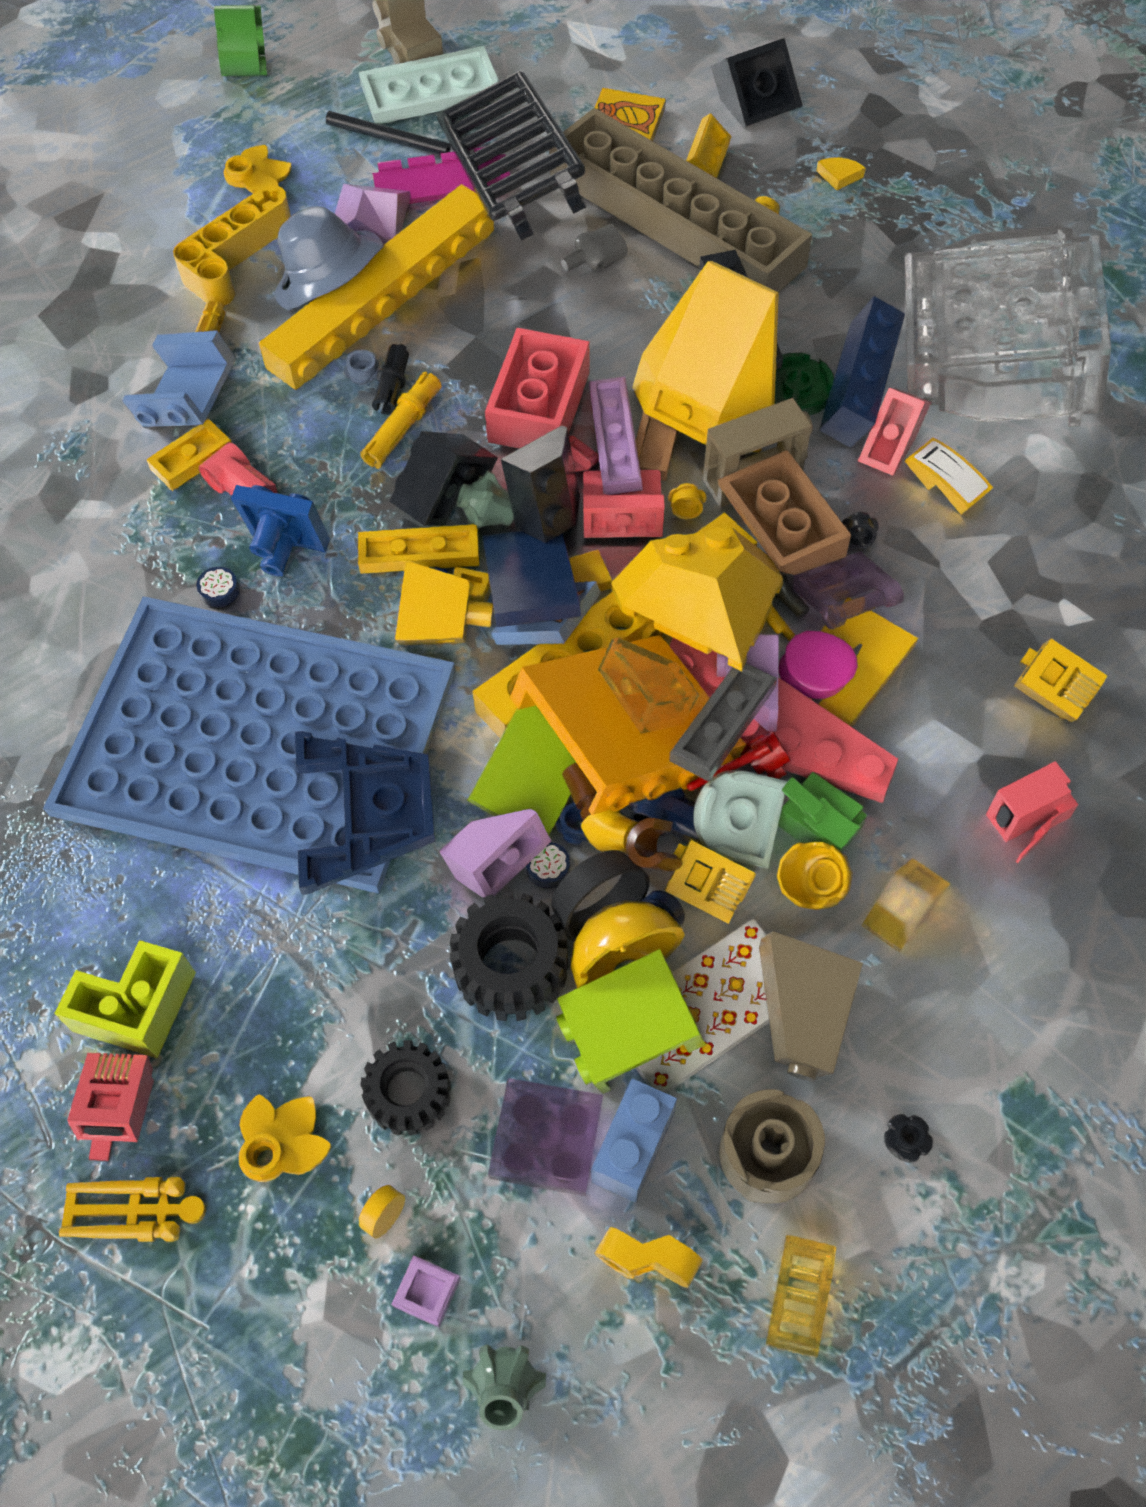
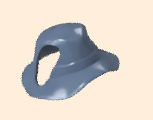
M311 206L296 212L282 224L278 232V245L284 260L285 271L275 291L277 303L291 311L293 308L299 307L314 298L338 289L359 274L383 248L384 244L371 231H354L340 217L324 207ZM289 276L291 284L289 285L288 289L284 290V286Z

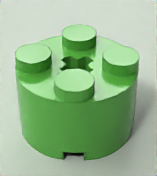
M261 5L214 6L221 76H267Z

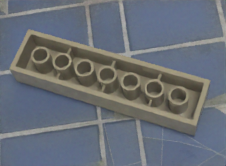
M593 108L563 131L585 166V174L575 180L579 187V194L697 267L700 265V256L736 249L748 278L776 292H780L807 268L812 240L810 232L598 109ZM556 147L549 150V155L557 151ZM565 163L551 170L550 176L567 168V164Z

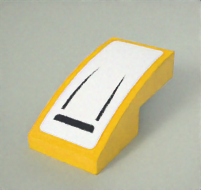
M934 437L904 460L928 490L937 485L960 514L968 510L994 488L963 456Z

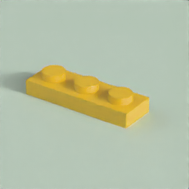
M477 525L358 532V566L360 574L404 571L405 562H413L432 569L454 568L455 566H480Z

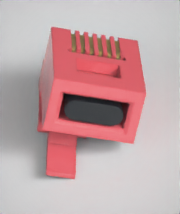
M1056 761L999 789L986 813V816L1005 842L1043 824L1034 833L1030 844L1020 853L1016 860L1017 864L1044 839L1049 829L1069 819L1079 805L1068 788L1071 780Z
M87 1053L67 1121L77 1140H92L89 1160L109 1161L112 1141L138 1142L154 1082L152 1078L153 1067L147 1055L134 1054L132 1058L131 1054H128L126 1058L125 1054H122L121 1057L119 1054H116L114 1057L110 1053L108 1057L107 1053H104L103 1056L101 1053Z

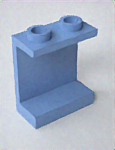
M218 331L157 335L152 346L168 367L154 394L125 395L122 401L143 427L203 425L236 360L235 355Z

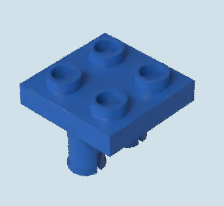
M240 485L235 486L231 500L253 536L249 549H251L253 554L263 558L260 567H262L261 569L265 573L278 577L283 576L294 546L326 553L330 537L313 501L296 493H292L289 496L273 493L268 488L259 485H253L251 488Z

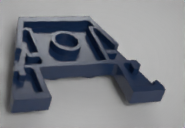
M295 732L296 768L298 773L307 774L343 770L345 844L342 846L298 850L299 890L302 895L313 893L436 842L431 770L428 754L374 745L373 748L348 744L346 739L337 738V741L315 738L310 732Z

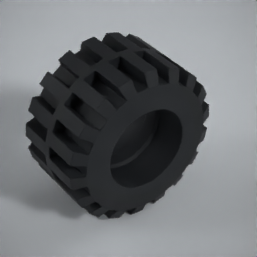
M503 892V899L495 900L493 894L484 897L485 905L479 908L476 903H473L467 908L469 918L466 919L460 916L455 924L457 934H451V953L449 954L455 981L459 991L462 990L464 1000L470 1006L475 1003L477 1004L478 1013L487 1017L490 1011H494L496 1020L507 1021L508 1014H516L517 1021L527 1019L526 1011L533 1009L536 1015L545 1011L544 1002L548 1000L553 1004L559 997L558 987L564 988L567 980L566 969H568L565 930L562 931L561 920L557 914L550 916V908L542 900L536 906L533 905V896L523 893L521 900L514 899L513 892ZM507 940L522 941L530 945L537 952L534 961L527 968L513 974L495 972L483 963V959L494 945Z

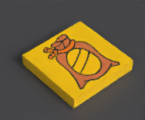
M602 88L594 108L653 141L665 111L666 99Z

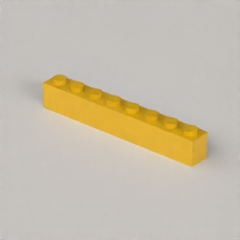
M462 184L385 243L383 248L359 274L338 289L312 300L259 342V347L265 368L297 390L308 380L313 379L330 362L339 358L345 350L360 338L365 337L381 321L391 316L407 300L416 296L422 288L433 279L439 277L443 271L458 259L463 258L479 242L489 237L494 231V220H491L487 215L477 194Z

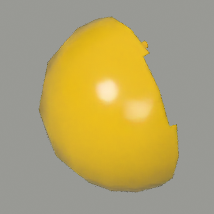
M625 900L604 906L588 918L573 944L570 967L577 988L613 972L616 966L624 961H636L658 949L661 950L665 959H667L680 946L685 936L682 927L667 911L649 902Z

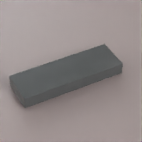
M747 663L742 671L732 667L671 750L670 762L709 782L776 687L777 678Z

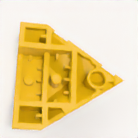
M716 527L706 532L688 535L672 534L663 539L651 540L611 582V587L623 613L633 618L641 614L654 621L655 629L706 654L714 650L716 653L728 657V665L742 671L747 662V653L750 647L755 645L772 609L773 598L776 593L779 594L783 586V577L765 552L732 527Z

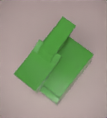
M814 772L808 776L802 785L792 777L781 790L790 799L782 807L778 827L801 843L824 842L834 845L843 852L856 837L866 821L867 814L862 811V805Z

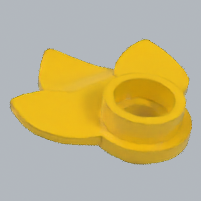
M259 145L244 150L241 155L229 158L225 163L224 177L229 185L246 188L249 192L255 193L265 186H279L278 183L287 178L292 166L289 162L268 158L267 146Z
M260 1094L256 1095L243 1110L239 1124L245 1140L239 1152V1165L249 1179L256 1182H268L280 1176L282 1172L302 1175L313 1170L327 1157L331 1149L330 1142L320 1136L312 1135L316 1124V1107L312 1097L307 1096L291 1100L277 1109H274L272 1104ZM270 1150L273 1152V1158L270 1163L264 1166L257 1164V1157L262 1151Z

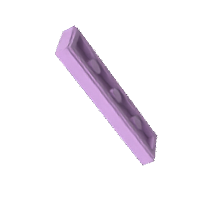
M626 377L590 381L589 389L603 493L613 495L642 491V478Z

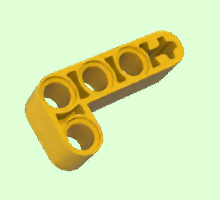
M275 185L265 186L179 242L174 247L173 256L185 287L206 303L209 301L220 302L224 306L231 303L235 297V290L229 270L278 238L280 227L291 216L286 191Z

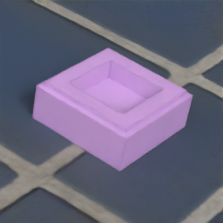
M413 1255L391 1305L398 1310L440 1328L461 1278L455 1273Z

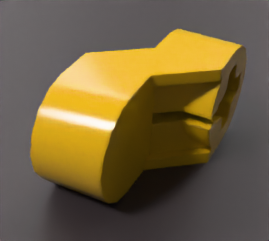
M609 1227L594 1252L602 1262L627 1279H633L636 1276L655 1270L676 1284L686 1288L690 1286L703 1263V1259L695 1251L671 1235H665L642 1244L614 1227Z

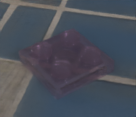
M508 1078L488 1171L489 1179L586 1197L603 1095Z

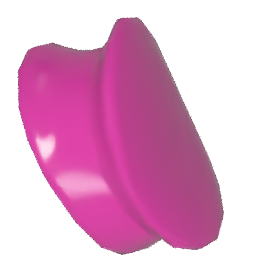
M804 631L795 635L787 644L785 653L779 660L778 673L783 681L808 698L826 699L840 692L854 677L858 668L857 656L849 644L832 634L821 631Z

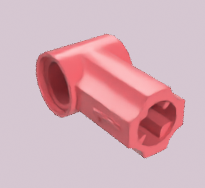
M228 442L199 466V471L204 480L218 493L222 494L224 491H227L232 495L236 485L250 488L253 485H259L268 488L273 493H278L276 485L253 468L245 454L233 443Z

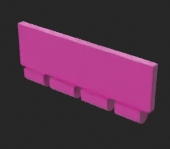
M474 148L473 151L476 152L481 148ZM454 152L440 153L441 163L436 164L434 154L407 158L409 168L402 169L401 159L378 162L379 172L372 173L375 187L410 191L409 204L441 200L461 184L475 192ZM501 154L498 157L478 166L479 170L498 161L506 155ZM508 171L487 182V185L490 186L509 176L510 172Z

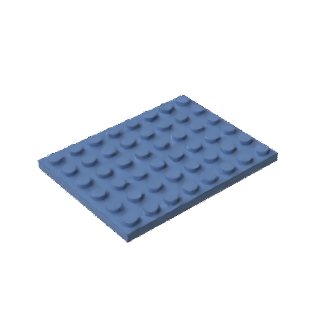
M143 596L43 809L51 817L298 875V850L342 846L345 844L343 770L299 774L296 768L295 732H310L315 738L337 741V738L346 739L348 744L373 748L374 745L427 754L455 674L454 662ZM390 861L339 881L336 884L379 894Z

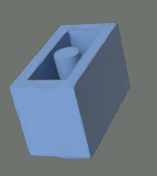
M631 1078L591 1168V1183L637 1203L675 1114L677 1098Z

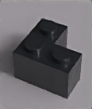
M421 431L419 437L411 446V455L403 472L396 479L395 490L389 502L424 526L446 525L457 502L462 485H470L478 481L479 477H483L487 470L492 472L498 457L464 434Z

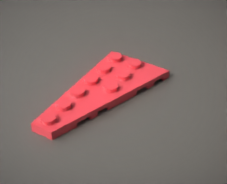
M673 638L669 645L706 694L711 697L725 678L717 677V653L712 650V652L706 654ZM778 677V719L775 734L791 759V762L782 766L784 770L806 778L814 772L836 788L883 803L896 770L898 758ZM753 719L741 738L747 743L762 734L764 736L769 734L770 731L765 730Z

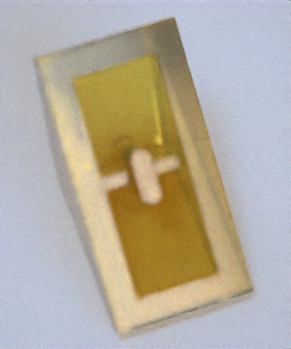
M912 858L895 872L867 915L862 927L900 953L951 883Z

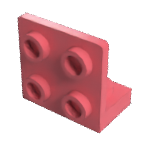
M600 470L584 471V538L663 537L664 495H661L660 471L640 470L642 491L613 495L603 493Z

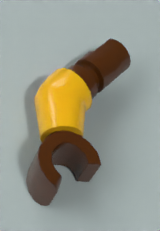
M577 763L570 765L563 771L562 776L576 807L581 810L580 815L583 819L581 824L582 831L589 843L600 852L609 850L622 851L629 856L634 864L647 869L672 872L682 866V860L675 854L657 851L659 836L664 832H671L673 822L658 818H646L637 822L623 816L620 810H607L591 815L589 808L597 791Z

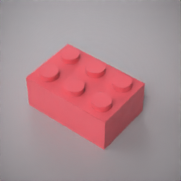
M516 328L485 409L487 441L520 449L562 425L567 427L569 434L590 374L589 341Z

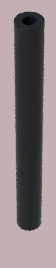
M328 111L326 115V124L437 155L450 152L451 150L450 143L332 111Z

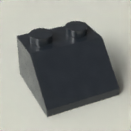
M785 38L730 56L711 66L720 100L742 127L803 106Z
M562 425L501 459L516 529L544 543L576 526L580 501L567 427Z

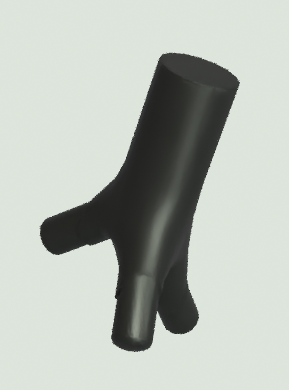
M783 574V586L779 594L776 593L774 597L784 603L798 619H801L809 612L810 607L789 586L787 576Z

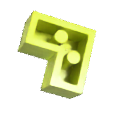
M139 940L119 983L75 970L54 1014L74 1033L158 1058L196 972L183 953Z

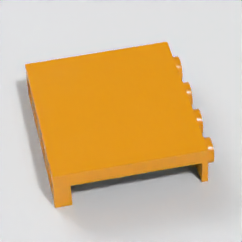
M661 635L521 668L510 698L518 710L532 706L538 707L593 785L597 793L589 808L591 815L607 810L619 811L630 803L646 798L647 800H654L664 793L682 788L686 790L689 782L699 778V776L670 762V752L710 697ZM741 737L721 766L740 756L746 746Z

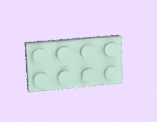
M484 46L359 72L360 84L374 123L377 124L392 123L401 119L443 111L499 82Z

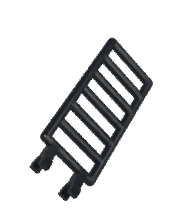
M518 71L438 114V123L487 215L494 221L508 215L521 241L534 235L522 207L559 189L573 214L586 208L575 181L585 174V166L525 73ZM516 88H519V90L513 92L512 94H510V95H508V96H506V97H504V98H502V99H500V100H498V101L492 103L491 105H489V106H487V107H485V108H483V109H481V110H479V111H477V112H475V113L469 115L468 117H466V118H464V119H462V120H460V121H458V122H456V123L453 122V121L457 120L458 118H460V117H462V116H464V115H466V114H468V113H470V112H472V111L478 109L479 107H481V106H483V105H485V104H487V103H489V102H491V101H493V100L499 98L500 96H502V95H504V94H506V93H508V92H510V91H512V90H514V89H516ZM525 102L528 103V105L506 115L505 117L483 127L482 129L464 138L461 137L462 135L520 106L521 104ZM537 117V120L470 154L469 151ZM544 132L548 134L479 170L478 166ZM556 147L557 151L490 186L487 185V182ZM565 163L567 164V168L497 203V198Z

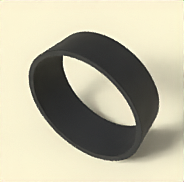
M604 851L586 859L565 876L553 894L552 910L561 920L562 929L565 930L568 939L575 942L588 918L604 906L625 900L642 901L649 890L650 879L648 874L638 865L634 864L622 851ZM621 875L615 886L603 898L583 910L574 912L584 898L604 882Z

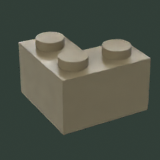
M424 0L372 1L373 10L379 23V29L376 31L379 44L383 49L389 51L395 64L443 54L441 35L426 19Z

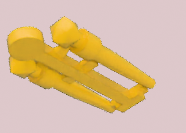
M146 1177L145 1180L67 1183L66 1200L59 1236L138 1239V1242H155L156 1238H161L166 1242H174L180 1236V1226L174 1221H165L167 1216H180L186 1223L196 1224L204 1218L206 1205L196 1196L186 1197L180 1204L168 1203L167 1194L170 1197L184 1195L186 1183L180 1177L167 1178V1181H163L162 1177ZM78 1193L130 1194L129 1204H78L79 1199L77 1197ZM141 1194L144 1197H160L158 1204H140ZM127 1216L126 1225L73 1227L76 1217ZM157 1216V1222L140 1221L138 1224V1217Z

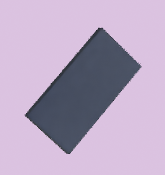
M522 531L483 536L496 627L581 616L580 601L563 534L547 543Z

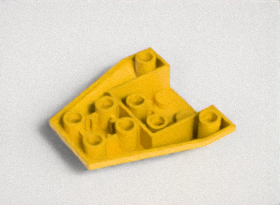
M708 261L642 353L632 389L645 414L706 445L709 428L774 405L779 292L718 263ZM762 448L752 452L759 453L760 451H762Z

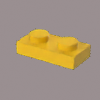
M207 419L203 425H197L147 458L146 461L150 470L173 491L199 474V466L228 442H232L212 421Z

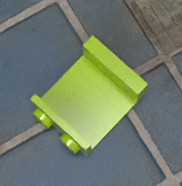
M660 949L557 998L563 1012L556 1016L557 1022L567 1042L575 1040L581 1056L574 1059L577 1069L584 1083L588 1085L593 1082L602 1094L611 1091L608 1083L609 1080L684 1045L690 1053L706 1045Z

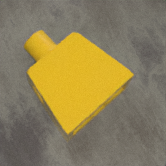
M405 562L395 640L399 645L405 646L465 643L468 625L491 628L494 613L493 603L471 600L473 586L471 581L413 562Z

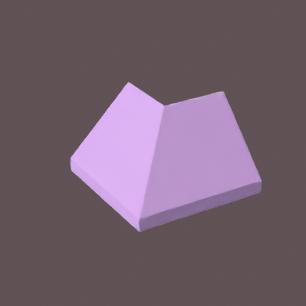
M343 184L335 214L354 231H371L385 244L402 230L411 197L410 191Z

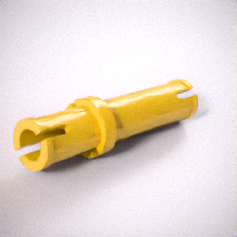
M422 372L413 387L398 398L396 409L360 452L361 458L370 467L381 468L389 454L405 436L416 420L423 418L426 413L425 408L442 388L440 380L435 375Z

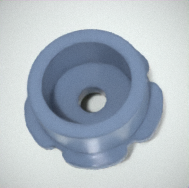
M367 350L354 351L346 359L344 374L347 378H351V381L355 384H369L377 379L376 376L380 370L378 368L379 362Z

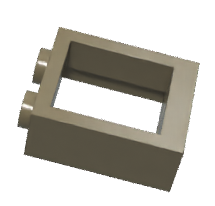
M793 398L708 429L703 481L720 508L731 504L718 485V479L786 450L789 451L801 469L804 470L813 425L808 413L802 411ZM777 442V447L740 460V456Z

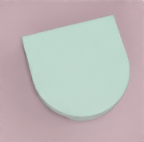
M741 770L724 771L712 777L701 789L694 807L695 831L702 845L729 860L768 869L785 794L781 790L787 781Z

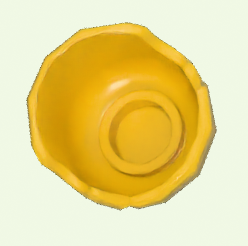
M799 842L794 844L780 859L777 879L782 894L795 905L812 910L829 909L837 906L850 892L853 877L847 856L834 845L824 842Z

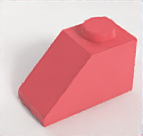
M889 388L878 412L876 423L869 433L858 462L894 476L915 441L931 402L897 388Z

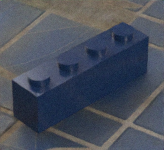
M875 296L850 323L819 427L820 432L850 448L876 423L905 317L904 312Z

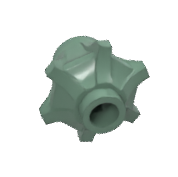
M487 470L483 477H479L478 481L470 485H462L457 498V506L463 508L467 516V525L475 524L477 529L487 525H511L514 517L508 490L498 483L493 472Z
M487 1344L480 1347V1361L475 1368L463 1371V1385L476 1397L478 1407H480L479 1415L485 1425L495 1430H509L520 1423L523 1412L529 1410V1400L534 1394L546 1387V1373L536 1371L528 1360L529 1349L523 1345L518 1349L505 1346L494 1350Z

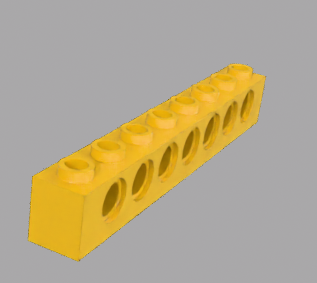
M725 512L696 532H706L716 527H732L757 546L758 543ZM611 592L589 609L565 643L538 644L474 689L472 692L475 712L501 738L517 709L510 696L522 667L584 653L583 651L597 650L657 635L662 636L664 633L654 628L653 620L641 614L633 618L623 613L613 592ZM623 627V628H627V629H625V630H618V629H615V628Z

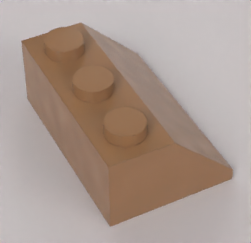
M788 450L718 479L719 487L780 572L812 579L845 563L851 534Z

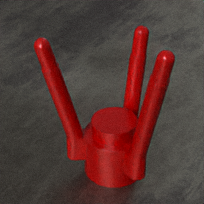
M772 731L765 736L762 734L752 741L745 743L746 746L740 754L742 756L720 766L713 777L721 772L736 770L750 763L757 774H762L766 771L768 777L780 779L787 775L782 766L791 762V759L775 732ZM699 777L689 782L686 787L689 791H693L705 785L708 781Z

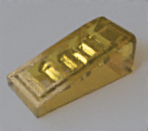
M792 1235L785 1236L781 1246L765 1346L812 1358L818 1357L834 1268L836 1246ZM793 1255L819 1261V1270L792 1264ZM789 1277L817 1284L816 1292L788 1286ZM785 1299L813 1306L812 1315L784 1308ZM781 1321L810 1327L809 1337L781 1331Z

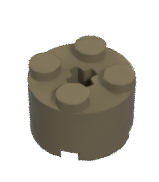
M775 1089L760 1090L741 1099L730 1113L722 1133L719 1157L723 1172L730 1184L750 1202L777 1204L795 1198L808 1187L823 1158L825 1134L819 1117L810 1105L801 1099L799 1101L792 1096L784 1094L785 1092ZM765 1139H768L771 1146L780 1145L781 1148L778 1154L774 1155L771 1150H764L762 1148Z

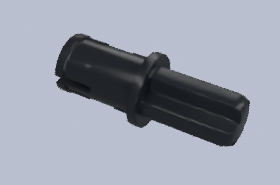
M391 344L389 346L383 368L378 371L376 376L379 383L375 398L372 401V407L375 411H378L380 404L383 403L381 414H392L396 409L400 389L406 384L404 373L410 354L403 344Z

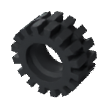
M403 1040L404 1046L397 1047L396 1043L392 1042L387 1044L389 1051L383 1054L379 1049L373 1054L375 1062L373 1064L367 1062L365 1065L366 1077H361L360 1086L363 1090V1094H361L363 1101L378 1126L384 1130L386 1128L391 1129L392 1134L401 1136L402 1131H407L409 1136L417 1135V1129L424 1127L425 1131L433 1127L432 1121L435 1118L440 1121L445 1115L443 1108L445 1105L449 1106L451 1084L445 1064L442 1063L440 1056L435 1050L431 1053L426 1044L420 1042L419 1046L416 1047L413 1045L412 1040ZM404 1071L415 1072L425 1081L422 1096L416 1102L409 1105L397 1104L388 1095V1087L391 1080L397 1074Z

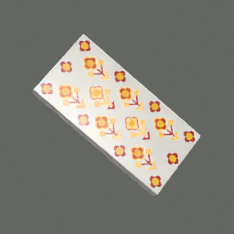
M754 919L672 972L706 1045L690 1053L682 1045L636 1067V1070L647 1085L664 1093L670 1092L769 1023L759 952L761 938L765 937L766 934Z

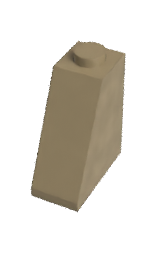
M773 931L761 938L759 952L774 1060L789 1066L787 1070L789 1075L815 1082L816 1077L834 1073L863 963Z

